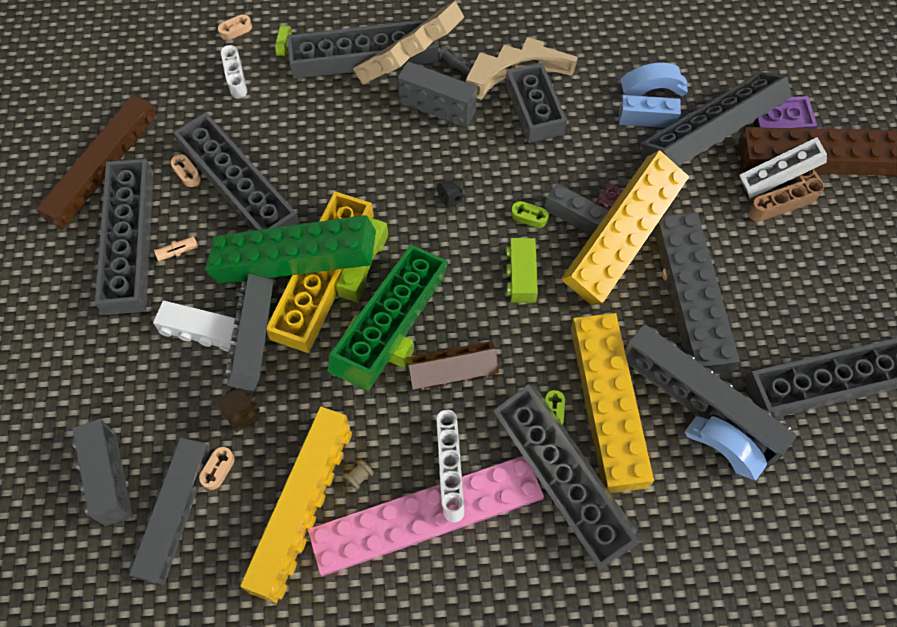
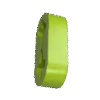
M280 25L275 47L277 56L288 55L287 35H292L291 26Z
M519 201L514 203L511 211V216L515 221L533 227L541 228L546 226L549 214L546 209ZM520 209H522L523 212L521 214H518L517 212ZM538 215L542 216L540 220L536 219Z
M553 390L548 392L545 401L563 425L565 397L560 391ZM553 397L558 401L556 409H552L553 403L551 400Z

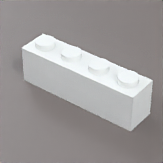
M818 137L740 174V180L749 199L825 164L827 162V153Z
M167 301L162 302L153 322L158 332L164 336H178L187 342L191 340L198 341L207 347L211 345L218 346L229 352L230 345H234V341H231L233 328H237V325L233 324L234 318Z

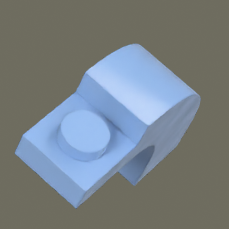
M669 63L647 64L630 71L620 78L623 93L626 95L642 96L644 93L657 88L670 89L680 96L688 93L687 80L681 75L679 67Z
M696 416L685 430L688 438L707 444L722 453L730 461L736 474L756 481L768 464L761 450L750 438L731 424L712 416L709 420Z

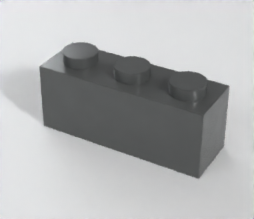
M556 183L546 197L544 208L550 214L591 236L609 212V210Z

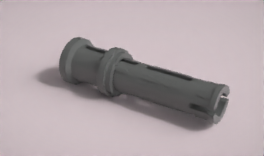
M445 44L438 52V59L446 61L449 67L458 69L468 77L473 66L462 59L463 57L460 53H455L448 44Z

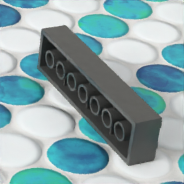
M426 20L287 35L293 79L355 72L353 68L356 65L389 47ZM437 40L433 41L424 51L410 57L402 66H405L407 62L414 64L438 62Z
M765 72L755 74L643 141L641 147L645 159L660 150L678 167L684 162L692 160L694 156L707 151L712 145L722 142L725 137L738 132L740 128L753 123L758 117L768 114L771 109L784 104L786 100L791 98L788 77Z
M206 112L173 132L179 147L252 231L300 224L298 215Z
M147 159L106 162L95 305L103 315L146 312L154 173Z
M698 212L662 216L654 227L653 232L663 269L665 268L667 275L666 283L684 353L692 355L696 362L703 367L711 369L714 374L733 372L740 363V359Z
M644 324L628 343L625 354L629 366L696 416L709 420L714 416L740 430L761 450L768 463L766 465L767 469L785 454L798 436L788 425L776 420L769 411L758 407L751 398L736 391L729 382L721 380L711 369L703 367L696 362L692 355L685 354L674 342L666 340L659 335L656 329Z
M897 338L755 370L748 375L744 383L753 403L761 409L769 411L774 418L897 389Z
M528 384L493 410L599 569L605 568L643 541L536 387Z

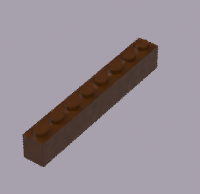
M134 95L127 100L36 208L44 220L62 229L72 221L74 215L84 206L88 198L105 179L106 162L120 161L137 138L143 134L146 127L154 120L156 113L150 102Z

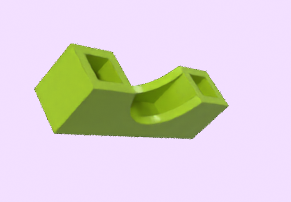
M369 218L376 229L373 261L377 252L382 251L388 238V227L385 222ZM370 266L344 269L336 285L339 297L358 303L366 287Z

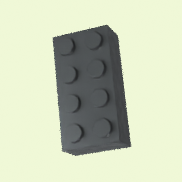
M411 62L406 63L398 76L400 103L416 108L424 113L432 114L440 119L448 120L456 125L468 127L476 112L477 86Z
M543 62L507 70L506 88L528 143L564 135L567 119Z
M101 419L73 427L74 436L71 437V443L77 451L78 458H75V464L78 471L81 472L82 479L79 480V486L82 493L85 494L86 502L83 503V508L86 515L104 526L132 518L133 513L116 433Z

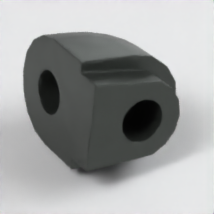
M445 181L437 184L439 198L448 208L459 204L463 200V190L456 183Z

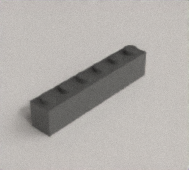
M248 274L246 281L241 282L239 293L242 296H239L236 306L237 309H240V312H236L233 323L237 325V328H233L231 341H234V345H230L228 358H231V362H227L224 374L228 376L227 386L254 391L261 372L273 279Z
M180 438L179 443L174 446L172 451L173 459L170 466H167L164 472L165 480L163 486L157 491L154 510L150 511L148 515V526L145 533L139 539V550L136 557L130 563L129 576L137 580L164 586L200 485L199 476L208 462L212 451L206 443Z

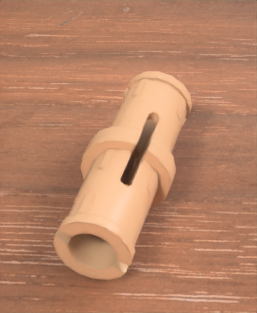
M192 236L178 242L172 241V244L155 249L154 252L160 262L176 255L177 257L182 256L181 253L199 247L195 237ZM185 245L183 248L168 253L171 249Z

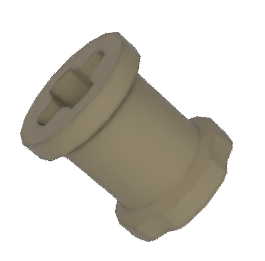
M361 459L357 461L358 464L349 473L343 475L356 490L360 488L359 485L368 476L374 474L371 468Z

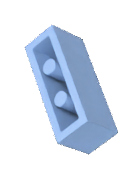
M623 95L619 107V124L667 128L679 120L681 115L680 99Z

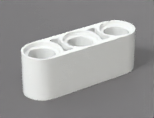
M227 45L221 50L226 81L231 95L234 98H242L247 94L242 64L237 48Z

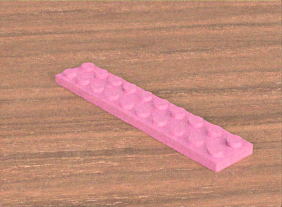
M524 456L463 476L465 513L464 517L458 522H450L444 517L441 484L313 527L311 530L308 529L320 575L322 577L543 500L544 496L535 473ZM453 483L447 485L448 488H454L455 486H457ZM451 505L448 509L456 510L459 506Z

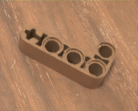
M812 169L789 180L790 186L756 197L748 210V216L751 220L760 222L812 204L822 193L824 184L815 170Z

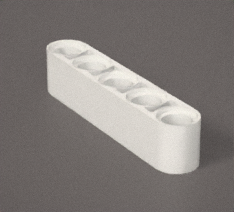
M443 410L437 415L442 508L446 520L458 522L464 517L465 513L457 416L453 411ZM448 442L453 443L452 445H449V446L444 445V444H446V443H448ZM447 463H455L453 466H446ZM451 483L457 485L454 488L447 487V485ZM451 505L459 506L456 510L448 509Z

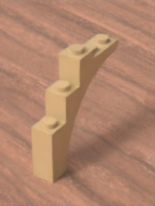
M456 1L439 9L429 19L389 47L356 65L353 70L362 84L398 69L410 57L424 51L433 41L447 35L464 18Z
M527 37L522 50L503 45L498 58L479 53L466 79V83L477 86V99L482 100L489 89L506 78L507 70L543 62L547 72L572 76L578 57L544 47L545 42Z

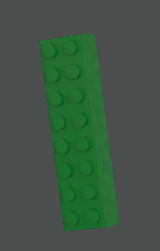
M363 215L214 236L205 271L218 284L246 281L248 274L272 278L371 266L376 229L368 216Z
M410 245L330 353L327 372L369 391L444 279L448 261L414 245Z

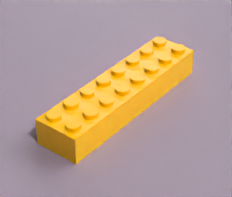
M660 150L649 155L561 280L591 306L603 303L689 176Z
M334 191L320 221L363 215L373 218L372 203ZM344 269L292 275L267 325L266 332L269 339L309 353L338 293L336 285Z
M617 314L574 318L571 333L601 481L610 493L648 489L654 482Z
M320 406L240 585L248 593L277 604L278 599L283 598L287 589V585H285L289 575L292 576L297 565L295 561L297 554L303 551L307 541L305 538L308 529L311 530L316 521L315 512L318 507L321 508L325 500V494L323 493L326 486H330L334 479V473L332 472L335 465H339L342 460L343 452L341 451L343 446L348 444L351 439L352 431H350V424L346 415Z

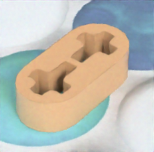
M238 15L222 22L218 26L220 37L224 40H231L252 29L250 18L247 15Z
M182 154L172 158L171 165L174 172L187 187L197 186L201 178L190 160ZM179 163L184 164L185 167L182 168ZM187 174H190L193 178L190 179L187 177Z
M220 447L211 455L199 476L201 484L206 489L215 490L224 481L235 461L231 450L226 447ZM226 454L228 460L221 462L218 459L219 456H225ZM214 474L216 480L208 483L206 477Z

